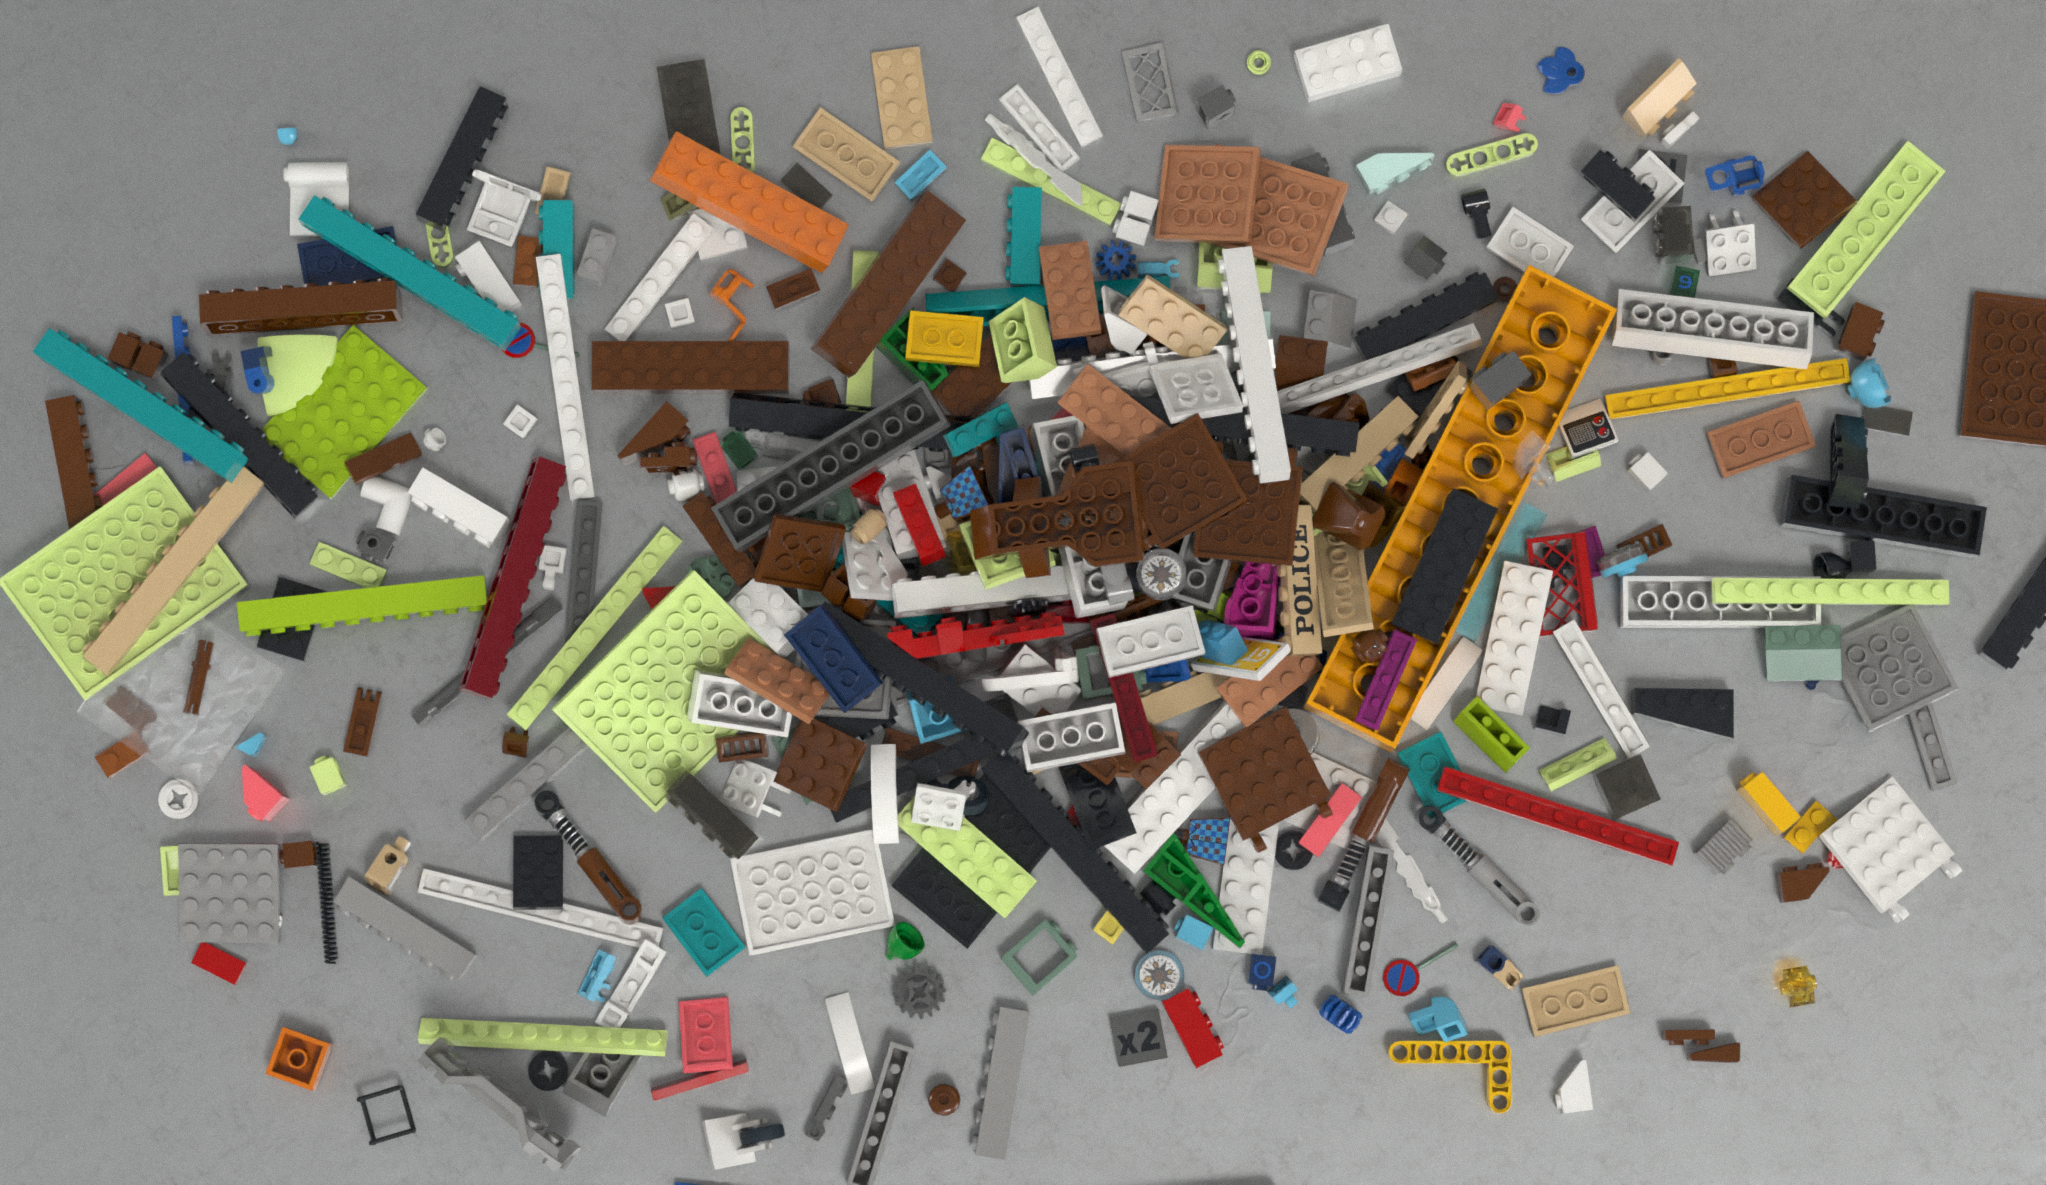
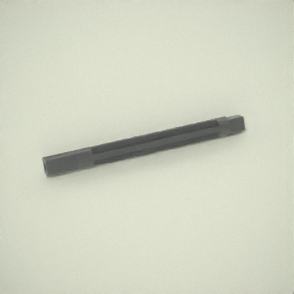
M553 596L515 627L513 632L515 641L512 648L508 649L506 657L563 610ZM464 671L411 715L421 728L464 693L458 690Z

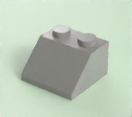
M1310 290L1303 338L1327 341L1328 346L1351 349L1357 300L1335 293Z

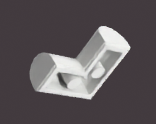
M377 476L364 481L361 497L384 505L376 525L377 529L400 536L411 505L412 497L407 493L410 487Z

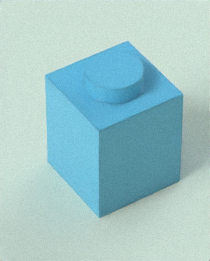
M1186 915L1185 919L1179 918L1173 931L1177 932L1175 938L1202 951L1213 927Z

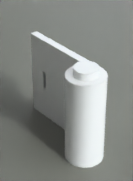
M348 161L289 162L288 167H284V182H288L290 187V236H318L303 227L298 220L314 195L320 199L323 196L328 198L335 204L334 207L341 212L343 209L349 211L350 171Z

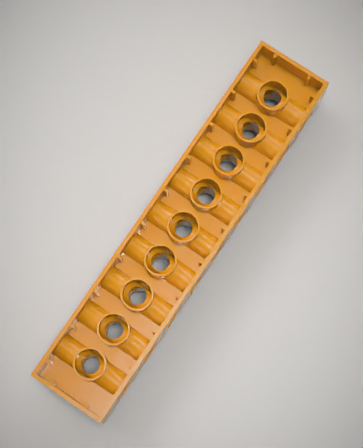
M1528 265L1471 378L1482 367L1486 366L1487 369L1492 367L1491 363L1504 351L1507 354L1514 351L1531 373L1534 385L1528 388L1520 386L1489 410H1486L1469 388L1472 383L1470 378L1368 579L1374 629L1380 628L1385 634L1393 632L1395 629L1417 639L1378 731L1354 721L1366 695V692L1361 687V680L1365 676L1374 677L1382 658L1381 656L1373 663H1367L1366 661L1362 663L1351 650L1353 646L1352 639L1360 632L1341 634L1303 709L1390 753L1395 750L1617 311L1616 308ZM1544 328L1550 329L1556 336V342L1553 344L1543 343L1539 338L1538 331ZM1505 415L1509 417L1512 422V429L1509 431L1499 430L1494 422L1495 416ZM1476 458L1485 459L1490 465V473L1485 475L1477 474L1472 467V461ZM1454 488L1494 506L1498 510L1436 645L1391 623L1450 492Z

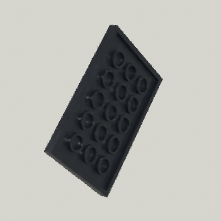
M983 774L979 780L988 788V804L982 812L975 815H965L964 817L1030 874L1051 847L991 780ZM971 793L967 800H973L976 796ZM924 848L919 851L891 885L967 949L997 914L991 906Z

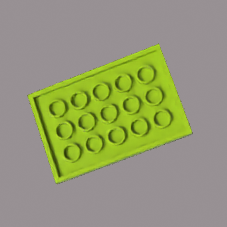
M354 325L338 341L333 364L327 367L322 376L323 382L311 396L305 395L297 401L295 408L274 415L262 428V431L267 436L265 440L271 446L275 444L283 452L284 456L282 458L289 464L293 463L304 477L331 500L351 478L344 466V462L377 448L428 389Z

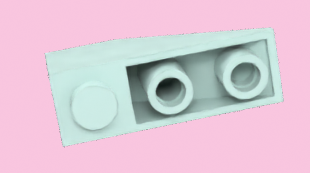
M1378 153L1357 164L1355 171L1368 194L1375 192L1378 195L1389 188L1388 184L1395 180L1397 183H1400L1410 177V172L1416 169L1420 172L1430 167L1435 155L1433 153Z

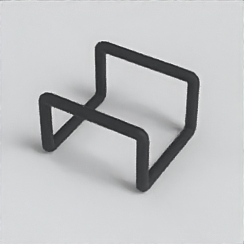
M402 1085L360 1096L356 1099L357 1102L361 1103L371 1140L369 1145H376L416 1132L405 1089ZM400 1090L411 1129L376 1139L365 1100Z

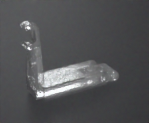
M749 430L745 434L749 446L761 449L763 457L785 461L791 460L820 442L764 431ZM833 497L819 505L817 512L818 521L831 523L830 520H824L823 516L826 508L831 507L835 509L838 507L836 502L833 501Z

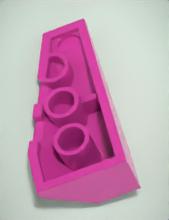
M1246 562L1242 574L1235 584L1236 587L1227 601L1224 624L1236 627L1240 636L1275 641L1280 583L1277 565Z

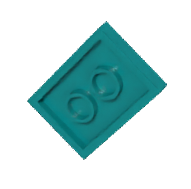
M1441 731L1397 753L1401 764L1411 768L1407 776L1423 806L1433 805L1444 813L1467 802L1466 800L1437 791L1444 767L1462 772ZM1434 811L1426 812L1429 819L1436 817Z
M702 888L662 917L706 977L747 948Z

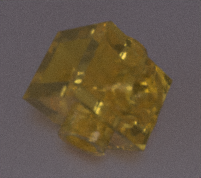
M1807 965L1783 969V980H1779L1781 994L1786 995L1790 1008L1814 1004V989H1817L1815 975H1810Z

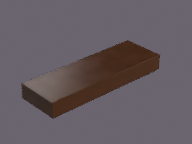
M410 432L345 461L344 466L356 486L422 456V452Z

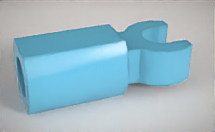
M1174 259L1166 264H1162V261L1137 262L1138 278H1145L1148 274L1151 277L1166 275L1171 279L1179 278V273H1172L1170 267L1179 265V261Z

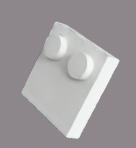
M703 209L688 212L689 218L694 213L714 228L698 250L700 260L748 248L744 231Z

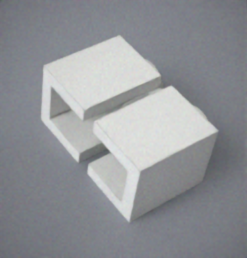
M1133 191L1130 192L1129 197L1124 196L1120 210L1124 211L1121 220L1116 219L1112 232L1116 234L1115 241L1120 242L1122 240L1126 245L1143 250L1159 200Z

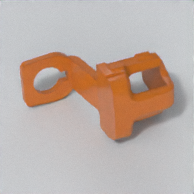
M733 269L727 270L709 292L710 297L724 305L740 321L727 341H733L746 323V317L728 300L741 283L749 289L754 287V284ZM728 273L733 277L726 288L719 286Z

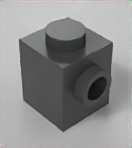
M1423 236L1404 263L1413 269L1417 275L1428 280L1432 273L1438 275L1446 263L1442 260L1447 252L1426 236Z
M367 527L366 531L362 530L356 540V544H358L357 550L362 552L360 557L372 563L376 559L386 564L397 544L395 540Z

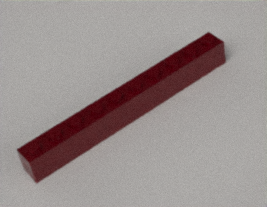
M540 456L533 458L458 689L459 691L485 700L492 699L499 691L500 682H498L500 673L504 672L508 659L505 657L508 649L512 648L515 641L513 632L515 626H518L522 619L523 613L520 610L530 594L528 585L530 579L532 580L537 572V566L535 565L537 557H540L544 550L545 543L542 541L545 533L547 534L551 528L552 520L550 516L552 510H555L559 503V497L557 496L559 488L563 487L566 481L567 474L564 473L566 466Z

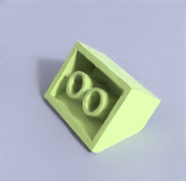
M1199 243L1197 289L1207 291L1222 290L1221 281L1225 280L1224 274H1219L1218 259H1221L1222 249L1224 248L1208 243ZM1254 258L1260 293H1270L1272 263Z
M1024 297L989 321L1001 382L1009 383L1040 379L1057 367L1043 306Z

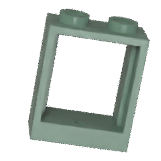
M1094 646L1075 650L1083 699L1088 701L1114 696L1111 687L1094 690L1088 656L1101 654L1099 647ZM1145 669L1133 672L1139 691H1144L1143 684H1147Z
M1045 919L1001 957V960L1032 996L1078 958L1075 954L1078 949L1069 939L1066 942L1059 935L1062 930L1053 920L1049 923ZM1046 929L1069 957L1036 985L1012 956L1042 930Z

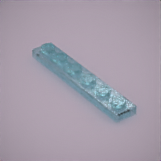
M1525 503L1474 592L1455 630L1456 633L1472 642L1476 641L1494 609L1504 561L1520 564L1528 550L1526 539L1536 536L1547 514Z

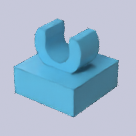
M1287 976L1267 991L1278 1005L1284 1001L1291 1009L1298 1003L1292 995L1298 989Z

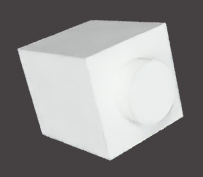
M1649 452L1644 456L1639 453L1629 463L1632 467L1627 471L1647 493L1668 474Z

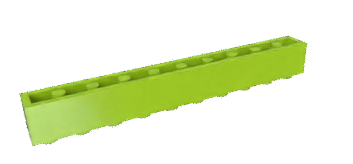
M481 575L237 602L239 630L241 633L246 632V637L261 635L263 630H270L271 634L285 633V628L295 627L296 631L310 630V625L320 624V629L335 627L336 622H345V626L359 625L360 620L369 619L370 623L385 622L384 617L394 616V620L409 619L410 614H419V618L433 617L434 612L443 611L444 615L458 614V609L468 608V612L483 611V606L486 605L487 594L485 576Z

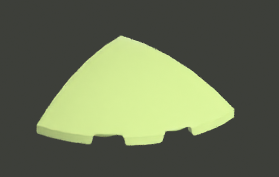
M280 335L258 338V347H271L273 355L272 357H267L269 374L274 379V387L269 393L263 394L268 416L277 415L295 408L297 401L305 395L311 396L323 382V374L328 366H332L335 358L338 339L336 336Z

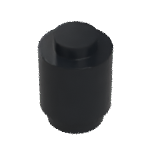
M1154 880L1139 893L1151 905L1152 910L1158 916L1162 913L1167 916L1176 906L1173 903L1176 898Z

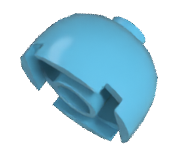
M1875 358L1859 364L1853 370L1851 375L1852 385L1848 386L1852 399L1858 398L1860 403L1867 408H1877L1892 403L1891 395L1887 396L1885 390L1889 389L1880 365H1875Z

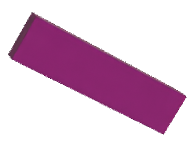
M1394 629L1387 645L1388 650L1381 658L1354 720L1355 722L1378 731L1417 639Z

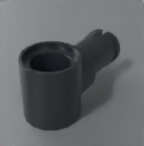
M1486 189L1461 194L1464 212L1466 216L1469 215L1470 219L1473 218L1478 239L1492 236L1487 218L1488 210H1490V201Z

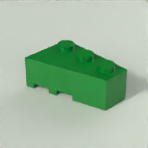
M913 307L884 334L876 348L914 385L924 380L930 390L933 391L949 375L944 364L907 361L905 359L910 311H915Z

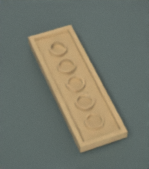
M1322 531L1314 537V550L1324 637L1374 629L1364 550L1360 551L1328 534L1327 531Z

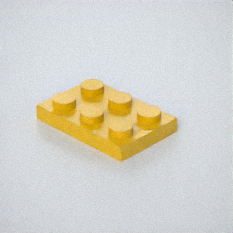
M910 311L905 359L907 361L979 367L984 317Z

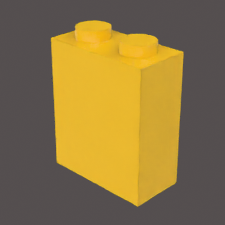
M1763 771L1758 774L1752 772L1739 782L1741 787L1737 789V792L1775 836L1783 833L1801 818Z

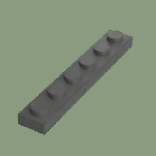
M577 500L565 643L593 611L603 502Z

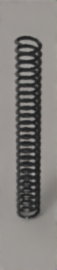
M317 841L315 844L318 846L315 849L319 851L316 854L321 855L316 858L321 860L317 862L318 865H321L317 867L318 870H321L318 872L321 875L318 877L321 880L318 882L321 885L319 889L322 890L319 892L322 895L319 897L322 899L320 901V904H322L320 908L323 909L320 913L324 914L321 918L326 919L321 922L326 924L321 927L326 929L322 931L323 934H326L322 938L327 939L323 941L324 944H327L323 946L324 949H327L324 950V953L327 954L324 956L327 959L324 962L326 964H336V962L330 961L337 960L338 957H329L338 954L337 952H329L338 949L337 947H329L337 945L336 942H329L337 939L336 937H329L337 934L336 932H329L336 930V928L328 927L336 924L335 922H328L335 920L334 917H328L335 915L333 912H328L334 910V908L328 907L334 905V903L328 902L333 901L334 898H327L332 896L333 893H325L332 891L333 888H323L333 885L332 883H323L332 881V878H323L332 875L331 873H323L332 870L331 868H323L332 865L330 863H323L331 860L330 858H323L331 855L323 853L330 851L328 848H323L328 847L330 844Z

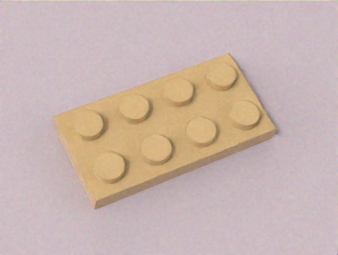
M919 46L871 53L884 149L933 143Z
M821 107L792 146L794 150L872 203L901 164L893 156Z
M1148 274L1118 311V316L1185 359L1207 356L1227 332L1225 324Z
M1458 360L1415 423L1416 428L1405 438L1404 454L1413 459L1417 453L1421 454L1428 443L1426 439L1429 434L1432 433L1434 435L1441 425L1439 420L1444 413L1446 415L1449 414L1455 404L1453 399L1457 393L1461 395L1468 385L1466 381L1468 378L1467 365Z
M1619 965L1522 989L1533 1037L1631 1014Z

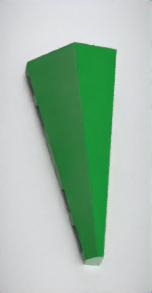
M1173 833L1143 870V873L1161 885L1177 900L1240 949L1245 943L1244 939L1178 837Z

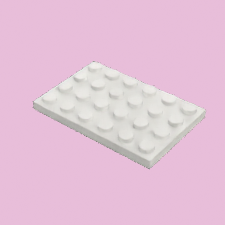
M873 829L730 859L749 956L895 926L879 844H874Z

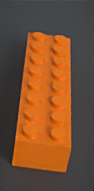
M677 131L670 139L649 180L820 273H823L829 266L849 226L844 221Z

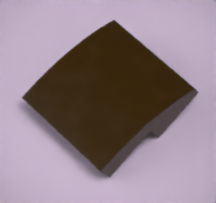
M1369 480L1362 496L1382 505L1385 511V517L1370 546L1375 548L1392 530L1406 506L1379 483Z

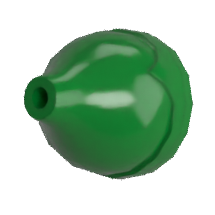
M899 922L888 934L886 958L890 961L912 959L924 949V939L914 926L906 922Z

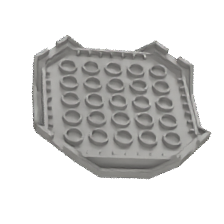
M439 1037L417 1060L428 1071L434 1067L437 1070L434 1077L442 1084H460L519 1132L522 1149L533 1157L538 1152L545 1156L542 1163L556 1172L559 1168L566 1171L580 1151L581 1147L573 1140L566 1141L555 1131L550 1132L547 1129L549 1124L541 1118L539 1108L502 1078L489 1077L481 1069H472L467 1065L469 1062L458 1053L453 1054L451 1051L455 1045L446 1038Z

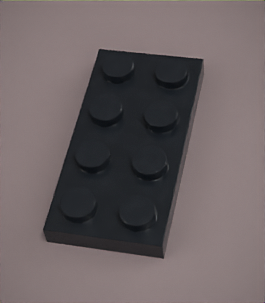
M1077 763L1058 767L1090 851L1137 833L1115 777L1107 786Z

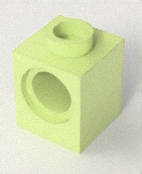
M328 755L314 760L315 765L310 766L322 795L325 796L347 786L335 758H328Z

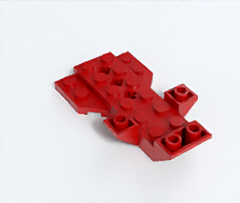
M1054 611L1041 613V619L1031 620V615L1016 617V623L1007 624L1006 619L991 621V627L982 628L981 623L967 625L966 631H962L961 621L956 622L955 617L940 619L941 624L936 625L938 635L933 636L932 631L917 633L918 638L913 639L912 629L907 630L906 625L891 627L892 632L887 633V638L917 659L1001 645L1000 640H1004V644H1012L1062 636L1065 633L1061 615L1056 616Z

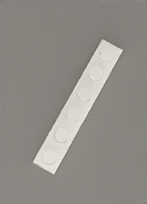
M1039 7L1016 17L1080 147H1084L1102 138L1103 135Z
M693 213L612 318L605 330L619 341H628L714 228Z
M1573 619L1554 630L1555 637L1628 759L1649 748L1650 744L1576 620Z

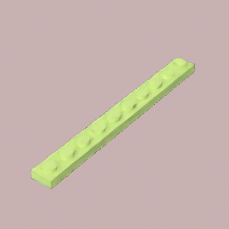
M665 526L659 530L506 714L510 719L524 730H527L639 595L642 588L648 584L678 548L682 540Z
M1713 578L1712 604L1949 605V580Z
M421 1018L418 1042L419 1044L432 1045L439 1037H443L455 1046L665 1057L668 1030Z

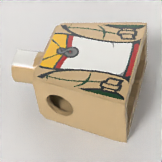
M398 836L393 846L385 844L365 874L366 884L388 897L408 863L405 853L411 843ZM389 860H395V861H396V862L393 863V864H388V863H387Z

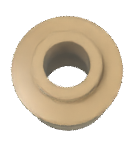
M868 509L853 524V529L850 533L860 544L870 543L887 526L885 522L886 517L878 509Z

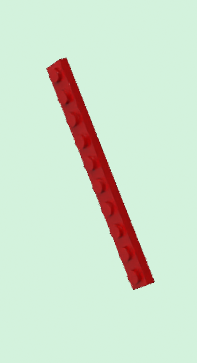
M1448 767L1443 768L1437 787L1438 792L1667 866H1673L1679 845L1677 841Z

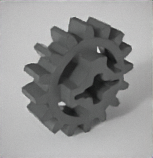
M916 965L915 972L907 968L908 975H898L902 980L901 983L894 982V986L899 988L898 991L893 992V996H899V1000L895 1002V1005L902 1004L904 1006L901 1010L902 1013L909 1010L910 1018H913L915 1013H918L919 1018L923 1019L926 1012L932 1017L931 1010L934 1008L939 1011L938 1002H945V999L940 997L941 993L946 992V989L940 988L944 980H936L937 971L929 974L928 966L924 971H921L919 965ZM914 976L926 977L923 982H914L910 979ZM928 983L924 990L926 996L924 998L919 996L911 1002L915 995L914 987L921 988ZM933 983L936 987L935 999L930 996L929 990ZM904 985L909 989L910 995L906 1002L903 997ZM925 1002L928 1005L924 1009L912 1008L916 1003Z

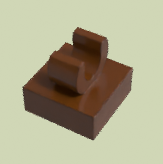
M512 726L509 732L505 731L502 753L526 758L529 750L528 730H524L523 735L516 734L515 727Z

